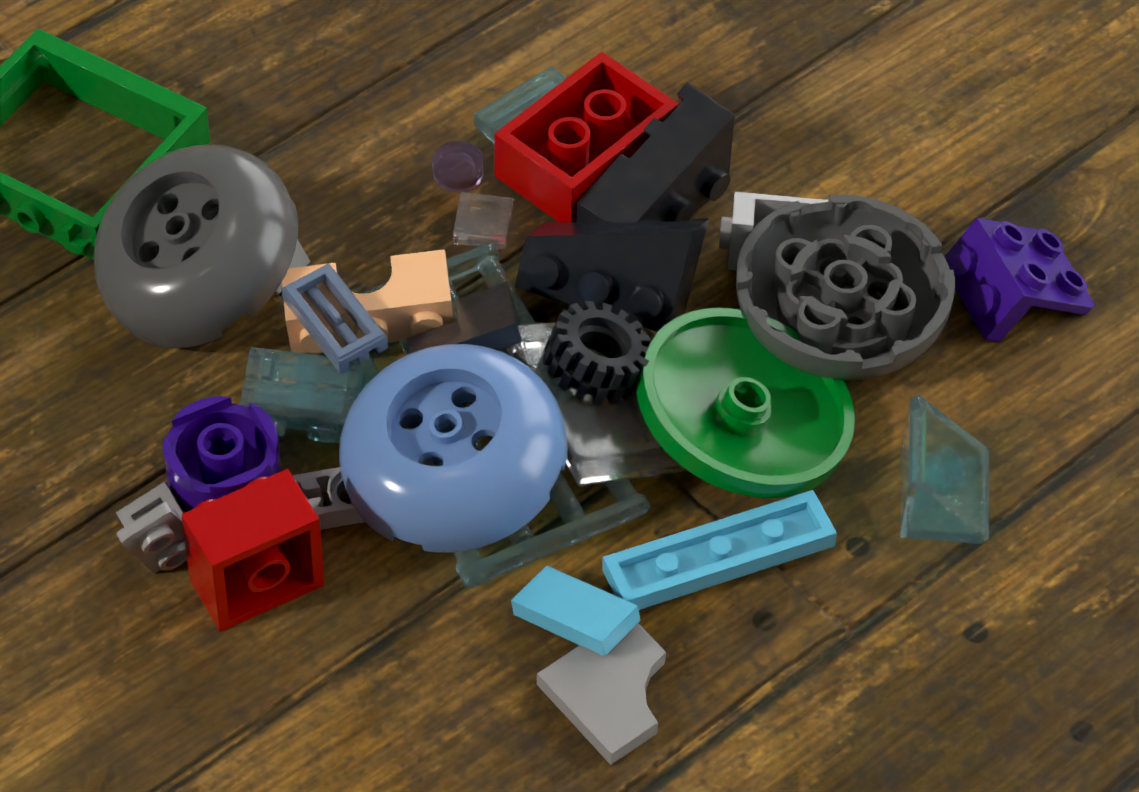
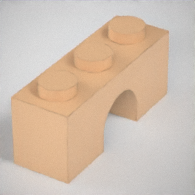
M445 249L390 256L392 274L385 286L371 293L359 294L352 292L387 336V342L405 341L408 337L454 322ZM329 263L337 273L336 263ZM326 264L289 268L282 280V287ZM323 282L316 285L334 306L358 339L364 337L363 332ZM304 292L300 295L342 348L345 347V344ZM284 302L285 321L291 353H322L321 348Z

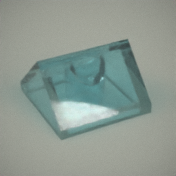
M917 395L910 399L902 443L900 537L983 543L989 540V449L926 399Z

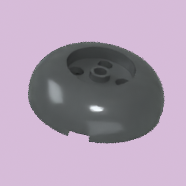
M205 144L180 148L160 156L145 165L128 179L114 196L105 211L97 231L93 257L94 273L101 298L109 312L133 336L149 344L168 348L191 347L216 340L224 336L221 329L232 324L245 313L252 318L269 301L280 286L289 269L296 249L298 214L296 205L290 199L287 188L283 183L284 181L261 159L246 151L224 145ZM208 213L218 214L217 218L207 220Z
M840 194L829 195L828 202L801 206L799 200L775 210L760 221L749 233L740 250L736 270V291L740 309L743 310L747 318L750 330L771 354L785 364L804 373L820 378L852 381L872 379L895 372L909 365L931 347L947 323L954 298L955 277L954 271L949 269L948 263L942 254L943 245L932 231L918 219L893 205L879 200ZM876 289L883 297L877 300L871 297L868 291ZM767 317L797 331L801 342L784 332L771 328L767 323Z

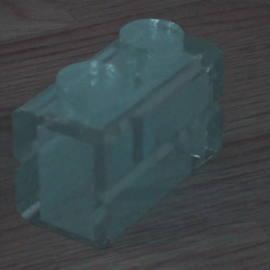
M251 347L240 405L249 407L250 402L261 407L273 420L278 436L285 435L286 428L308 431L307 437L315 441L338 443L340 442L349 410L365 386L366 372L363 364H359L357 360L350 361V369L340 374L327 356Z

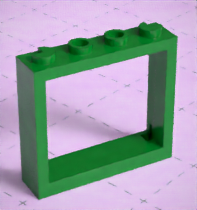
M39 28L0 66V126L44 82L164 139L132 176L148 163L169 152L194 145L210 144L207 107ZM0 172L1 215L18 222L28 232L40 233L60 243L71 253L82 254L94 260V246L99 225L107 207L117 192L94 217H91Z

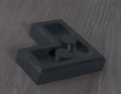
M508 282L456 299L459 315L458 321L407 338L409 354L425 348L447 344L479 345L500 350L520 343L522 336L514 298Z

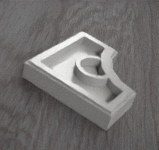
M638 623L605 657L582 646L573 649L537 673V686L606 761L612 765L657 734L658 722L647 706L646 689L650 678L665 664L666 652Z

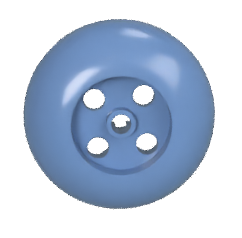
M447 344L425 348L398 359L379 372L363 388L345 419L340 439L339 459L341 475L348 497L357 513L372 529L391 541L395 537L406 542L422 545L423 551L459 552L480 548L511 535L531 521L550 500L549 492L556 482L560 470L564 471L568 442L564 419L555 397L544 381L527 365L504 352L492 348L470 344ZM474 402L471 406L463 408V403ZM409 425H411V428H415V429L409 430V429H405V428L408 427ZM483 436H492L493 438L488 445L481 451H478L475 441ZM432 458L435 466L424 465L422 463L425 460Z

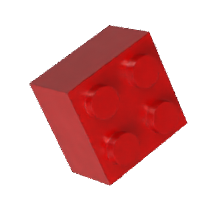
M289 469L269 477L257 478L244 488L218 499L203 501L192 510L181 514L190 582L220 632L324 586L320 519Z

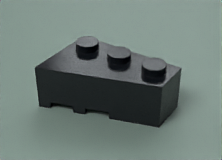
M687 82L677 93L678 98L681 100L679 106L663 123L654 118L644 128V132L649 138L629 159L621 153L577 201L576 222L610 221V223L641 222L642 220H659V222L690 221L693 214L707 202L719 199L730 184L731 177L729 172L735 114Z
M709 218L674 222L642 220L641 222L610 223V221L546 222L526 236L514 287L570 305L577 303L581 308L585 301H594L595 307L600 310L603 303L612 305L611 313L618 315L621 309L630 314L627 319L628 323H633L637 320L643 328L658 332L671 320L685 314Z

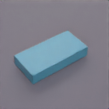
M546 566L511 600L515 616L604 657L640 621L637 605L549 566Z

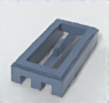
M329 263L281 288L284 302L340 374L350 369V361L356 359L360 364L369 359L368 352L375 348L380 353L388 348L387 336ZM323 282L363 332L364 337L358 339L334 306L316 285ZM304 292L345 344V347L342 348L300 295Z

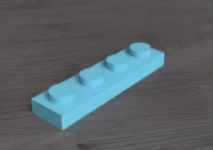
M811 490L604 556L602 571L614 595L637 605L638 610L834 547L837 532L815 492Z

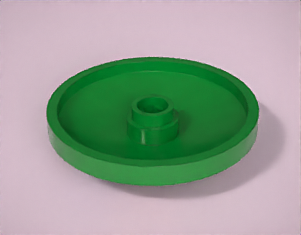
M706 308L683 314L664 325L650 342L644 356L649 362L646 367L643 366L636 383L639 407L645 423L661 447L689 472L718 488L732 493L757 498H784L814 489L827 480L837 469L850 447L855 428L853 403L844 380L820 378L785 364L771 354L754 336L743 310ZM767 317V323L771 328L784 332L801 342L797 331Z

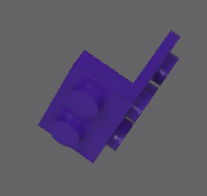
M976 218L944 256L949 269L954 271L955 289L985 340L1000 342L1031 306L1087 315L1094 307V302L1086 290V281L1071 266L1063 252L1064 246L1061 240L1049 230L1018 226L1007 221L998 222Z

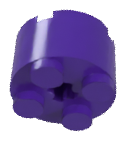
M223 396L209 397L193 402L177 413L172 420V428L167 437H164L163 453L167 483L185 512L192 510L203 501L218 499L244 488L257 478L269 477L281 472L276 426L271 417L261 407L250 402L249 407L233 404L231 397Z

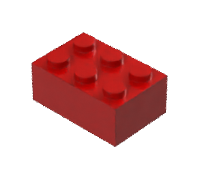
M601 51L494 134V176L556 221L576 222L577 201L621 153L630 159L649 138L645 134L644 128L654 118L663 123L679 106V103Z

